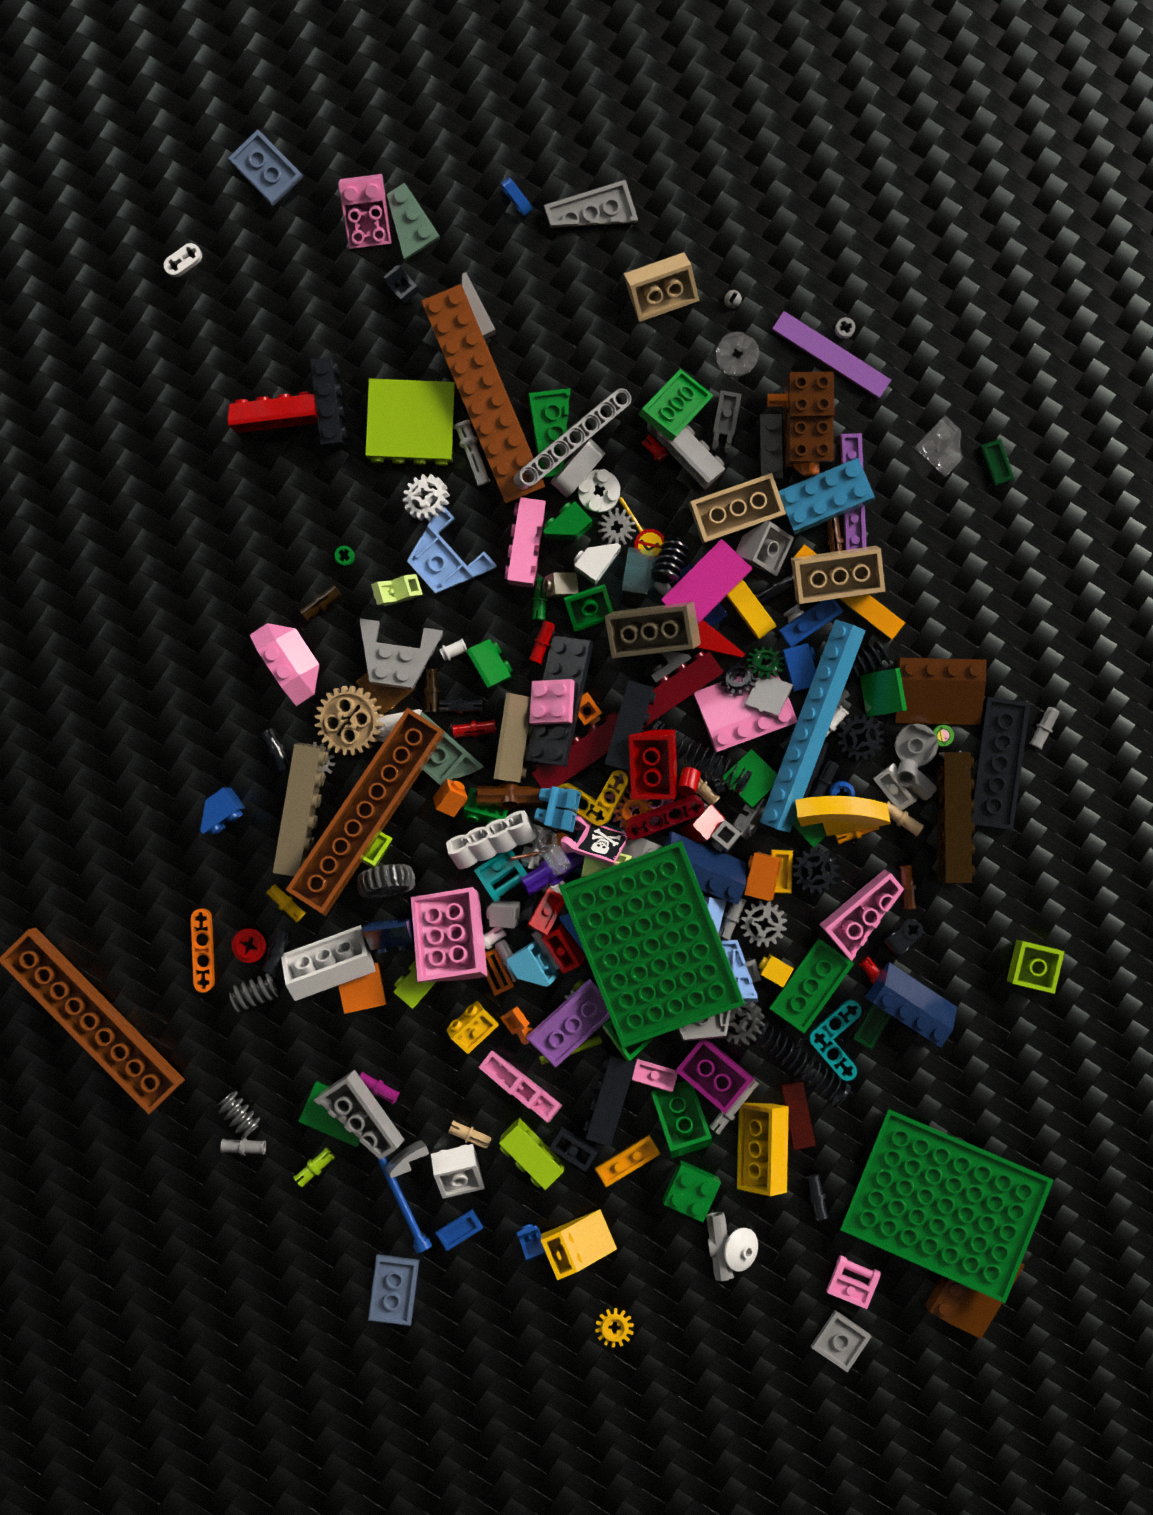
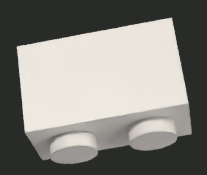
M615 543L589 547L585 552L581 550L574 559L575 571L596 585L619 554L621 545Z
M473 1144L462 1145L431 1154L434 1178L443 1199L485 1189Z

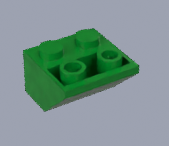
M575 501L572 504L568 502L560 509V514L556 519L552 517L544 524L543 535L547 540L577 541L592 527V519Z

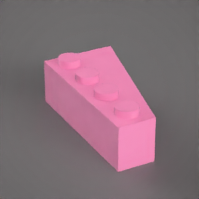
M884 869L819 925L845 956L852 961L857 951L868 940L867 938L870 933L879 925L881 918L889 911L904 888L890 872Z

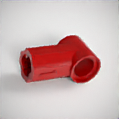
M691 767L682 769L677 784V800L696 794L701 777L700 771Z

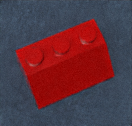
M650 730L629 735L631 799H675L678 793L675 730Z

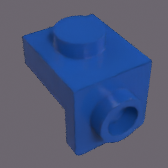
M529 1224L523 1226L521 1231L516 1232L527 1261L546 1255L541 1243V1232L536 1225Z

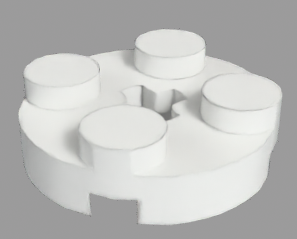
M592 470L579 485V500L588 510L597 513L607 512L609 509L614 508L618 502L620 484L617 478L607 470ZM596 486L604 487L603 496L600 497L599 494L594 495L593 492L596 490Z

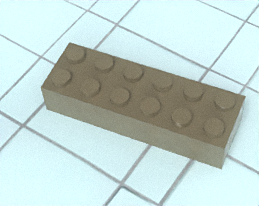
M305 743L294 744L273 873L295 876L308 857L309 850L313 849L315 837H312V830L317 827L318 816L315 815L316 808L320 807L322 795L319 794V788L324 785L325 774L322 773L323 766L327 765L329 757L326 747Z

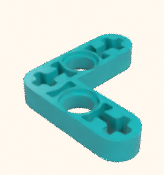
M854 1000L845 1001L809 1033L810 1043L837 1075L845 1081L855 1078L857 1068L833 1039L860 1017L862 1012L861 1006ZM848 1005L852 1007L856 1005V1008L854 1009L856 1013L854 1015L849 1013L847 1016H845L848 1019V1021L845 1023L844 1019L840 1015H838V1013L841 1012L844 1015L848 1012ZM833 1018H838L841 1021V1026L837 1030L829 1027V1022ZM816 1033H818L819 1035H821L822 1033L824 1034L822 1036V1039L826 1042V1044H828L829 1041L832 1042L831 1044L825 1046L823 1051L820 1050V1048H823V1045L819 1041L814 1042V1040L816 1039L814 1035ZM831 1048H835L839 1052L835 1060H830L827 1057V1052ZM843 1057L845 1058V1060L842 1061L846 1067H852L850 1069V1075H847L846 1073L842 1075L844 1070L838 1063L843 1059Z

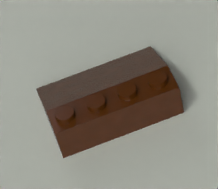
M896 659V668H900L907 710L895 712V723L981 725L986 685V660Z
M1021 1263L1014 1282L1016 1281L1017 1277L1019 1276L1020 1272L1025 1266L1023 1263ZM942 1276L925 1306L931 1313L949 1324L981 1339L1003 1302Z

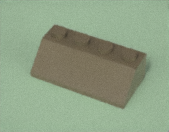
M506 693L494 779L521 783V779L526 778L527 766H523L528 750V745H526L527 737L531 736L533 727L529 723L531 697Z

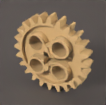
M342 686L341 691L339 688L333 689L334 694L327 693L326 695L329 700L321 699L320 701L324 706L316 708L321 712V715H315V718L320 719V723L315 724V726L322 729L317 734H324L325 736L322 739V743L329 741L328 749L335 747V753H340L343 749V755H348L349 752L352 755H356L357 749L360 753L365 752V747L368 749L372 748L371 742L378 741L375 735L382 734L378 730V726L384 725V723L379 722V718H382L384 715L377 713L382 707L374 706L377 699H369L370 692H366L363 695L364 688H359L356 691L355 686H350L349 690L347 686ZM346 700L350 702L349 711H346L344 708ZM362 713H364L367 716V722L365 724H363L360 720V716ZM334 717L338 720L337 728L332 725ZM347 717H351L350 722L352 724H348L349 720L347 719ZM350 730H352L355 734V738L353 741H351L348 737V733Z

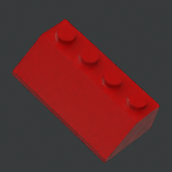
M309 391L298 393L299 396L290 397V394H280L274 399L258 397L256 401L250 402L247 399L235 400V403L229 404L228 426L235 433H245L318 424L315 396Z

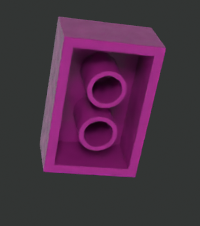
M709 1039L700 1040L675 1070L725 1114L729 1113L755 1081L750 1074Z

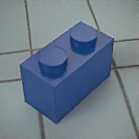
M807 643L782 650L790 684H793L792 692L810 688L817 670L813 662L816 659L813 647H809Z

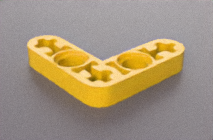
M624 769L614 771L597 800L570 783H563L558 788L580 791L581 798L587 801L588 806L586 810L578 807V812H575L591 823L601 826L610 821L615 809L618 807V802L621 801L622 796L631 783L630 773ZM623 775L622 779L625 782L620 783L617 788L611 787V785H617L619 781L617 776ZM608 791L614 793V803H609L606 800V793ZM602 811V816L605 818L599 820V815L595 812Z

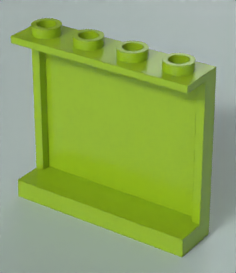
M369 379L366 457L371 459L372 463H384V460H392L394 464H405V461H414L416 465H426V462H435V465L447 466L448 463H453L455 382Z

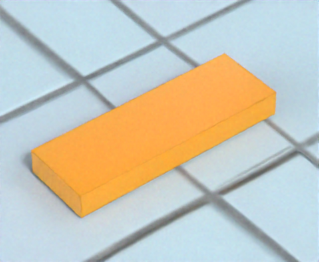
M648 1135L595 1167V1170L605 1187H608L661 1153L651 1136Z

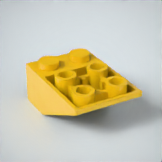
M600 1209L541 1234V1243L557 1280L582 1270L617 1249Z

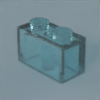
M628 548L622 591L647 595L648 590L652 591L654 580L650 578V574L657 560V557L653 556L654 551Z

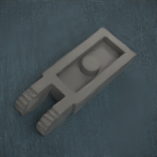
M720 391L711 450L716 451L719 444V435L727 436L724 445L725 453L730 452L742 394Z

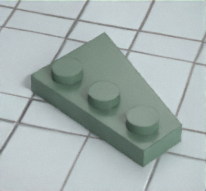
M405 183L387 194L403 258L406 261L440 239V236Z

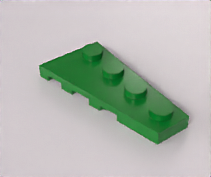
M571 388L528 394L537 455L567 431ZM554 447V453L560 456V450ZM538 460L539 467L545 470L544 462ZM564 460L542 479L555 477L564 466Z

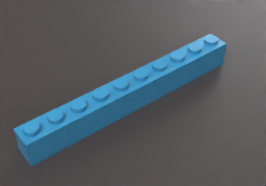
M835 619L761 817V823L778 830L791 831L797 815L795 800L803 799L866 630Z

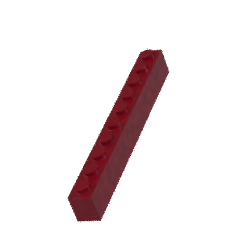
M701 651L692 658L694 660L693 663L688 666L685 663L675 669L677 674L671 678L666 675L657 682L659 686L652 691L656 693L653 705H648L646 712L650 714L648 724L724 673L710 652L705 654ZM612 712L604 718L606 721L601 726L595 724L586 730L588 735L582 739L580 736L573 739L567 768L540 763L533 767L535 771L532 775L541 788L552 789V786L558 787L608 753L619 713L616 715L615 712Z

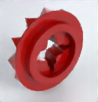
M247 928L239 931L234 936L232 951L240 961L252 963L264 955L267 943L264 935L257 931V929ZM253 937L252 944L256 948L250 949L246 954L247 946L242 942H249Z

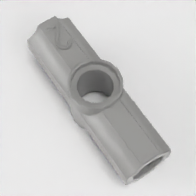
M712 1212L706 1215L709 1233L708 1246L710 1257H712L714 1277L716 1281H726L734 1277L733 1270L727 1266L724 1258V1249L729 1238L724 1212Z

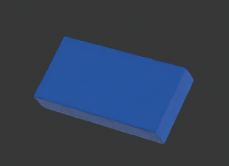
M473 1209L437 1230L435 1234L445 1250L448 1251L483 1229V1225Z

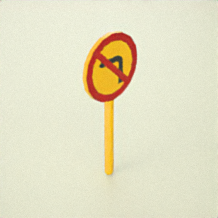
M619 497V501L624 509L627 510V514H632L631 520L636 522L635 526L640 532L635 539L636 553L642 559L656 560L664 543V536L655 529L643 530L624 499Z

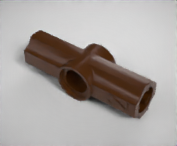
M505 782L500 784V786H477L476 803L477 806H500V808L505 810H513L518 808V806H541L542 801L539 800L541 786H518L513 782Z

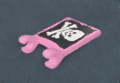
M577 814L574 829L578 831L584 830L577 843L571 838L564 836L560 841V851L564 853L574 852L614 865L629 838L626 833L602 825L597 826Z

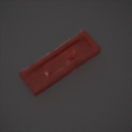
M803 1082L781 1085L785 1106H789L788 1122L794 1150L816 1146Z

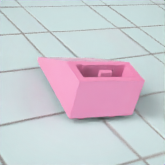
M382 174L340 179L339 190L349 249L391 244Z

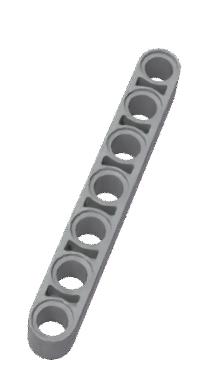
M618 389L610 394L514 475L515 485L519 489H527L537 483L631 403L630 393L625 389ZM616 396L621 399L622 405L617 403ZM600 409L606 412V418L601 415ZM585 421L590 423L591 431L586 428ZM570 434L576 438V443L571 442ZM554 447L560 450V456L554 453ZM538 460L544 462L545 470L539 467ZM523 473L529 476V483L523 480Z

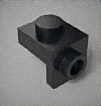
M399 264L383 276L390 290L403 304L420 291Z

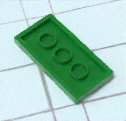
M680 369L642 408L638 415L673 442L711 400L713 395Z
M818 938L771 1003L769 1009L805 1033L854 963Z

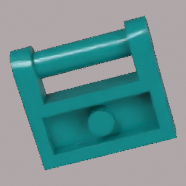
M512 849L504 853H498L474 870L495 903L501 899L500 896L521 883L520 878L528 874L519 860H510V857L516 856ZM517 869L519 874L497 889L493 888L494 884Z

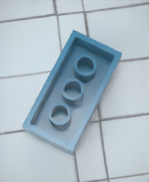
M859 458L778 491L795 535L875 501V496Z

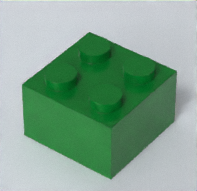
M680 1160L663 1197V1203L674 1210L704 1222L721 1181L719 1177Z

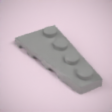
M626 180L544 205L551 228L638 223Z

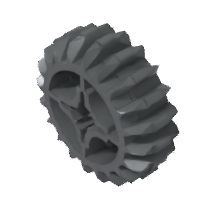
M405 864L376 866L358 875L357 890H359L361 897L367 899L389 898L413 889L415 886V875L411 866Z

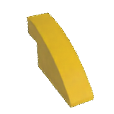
M821 796L795 800L797 817L801 827L823 823L827 836L891 824L888 805L883 802L848 796Z

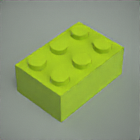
M520 1118L501 1135L499 1142L501 1151L507 1157L511 1155L516 1160V1166L522 1172L527 1171L532 1176L530 1178L531 1181L538 1188L542 1186L546 1190L564 1172V1162Z

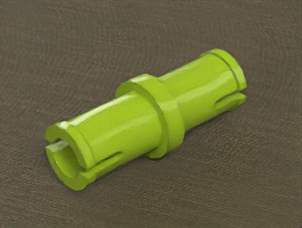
M325 1148L315 1159H310L307 1162V1166L293 1177L294 1180H298V1184L304 1187L310 1179L321 1173V1169L335 1158L334 1155L329 1154L331 1151Z

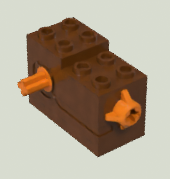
M790 372L783 385V394H767V407H783L784 470H797L802 476H816L820 473V470L828 469L834 461V372Z

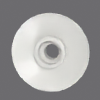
M739 1228L729 1236L724 1249V1258L730 1269L743 1271L754 1262L758 1252V1240L755 1233L748 1228Z

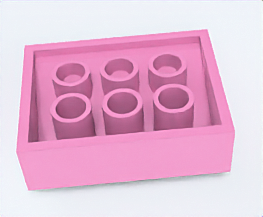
M760 671L753 677H759ZM736 676L737 679H735L734 681H738L739 683L743 682L742 679L745 678V676ZM722 682L693 693L716 752L797 723L789 697L779 716L776 717L764 712L761 714L758 710L745 706L753 689L748 686L750 692L743 688L742 695H739V689H737L734 695L731 694L732 689L726 692L724 689L727 686H721Z
M473 887L411 897L418 982L468 980L487 977L480 893Z

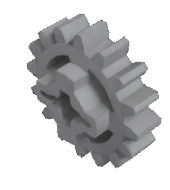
M758 900V906L751 903L752 909L750 911L744 909L747 915L740 918L745 921V924L740 925L741 929H746L743 936L750 935L749 942L752 943L756 940L758 947H760L762 942H764L766 947H769V941L777 944L775 938L777 936L783 938L780 932L781 930H787V928L782 926V923L787 922V919L781 918L784 911L777 912L778 905L775 904L773 907H770V901L763 905L762 901ZM762 909L760 915L756 917L752 916L756 911ZM771 911L775 914L778 923L772 921L770 917ZM766 918V921L773 926L768 925L761 929V926L754 921L759 922ZM749 924L754 925L757 929L756 936L751 932ZM771 930L775 931L771 936L765 938L766 933Z

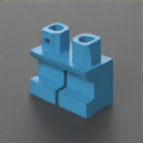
M552 786V789L541 788L539 800L549 803L547 810L537 808L534 819L548 827L573 833L577 813L573 811L578 812L581 792Z

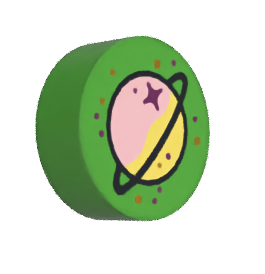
M939 725L933 729L937 737L938 746H947L952 743L954 732L949 726Z

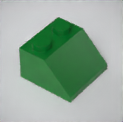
M488 639L466 650L489 690L512 678L510 672L513 670L507 660L503 662L499 654L502 651L497 642L492 643Z

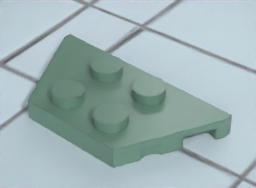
M423 712L420 714V716L439 727ZM444 731V738L423 770L439 785H442L446 778L454 781L482 770L484 766Z

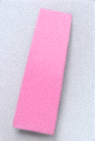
M491 1051L479 1066L510 1095H514L546 1122H550L562 1107L546 1091L494 1051Z

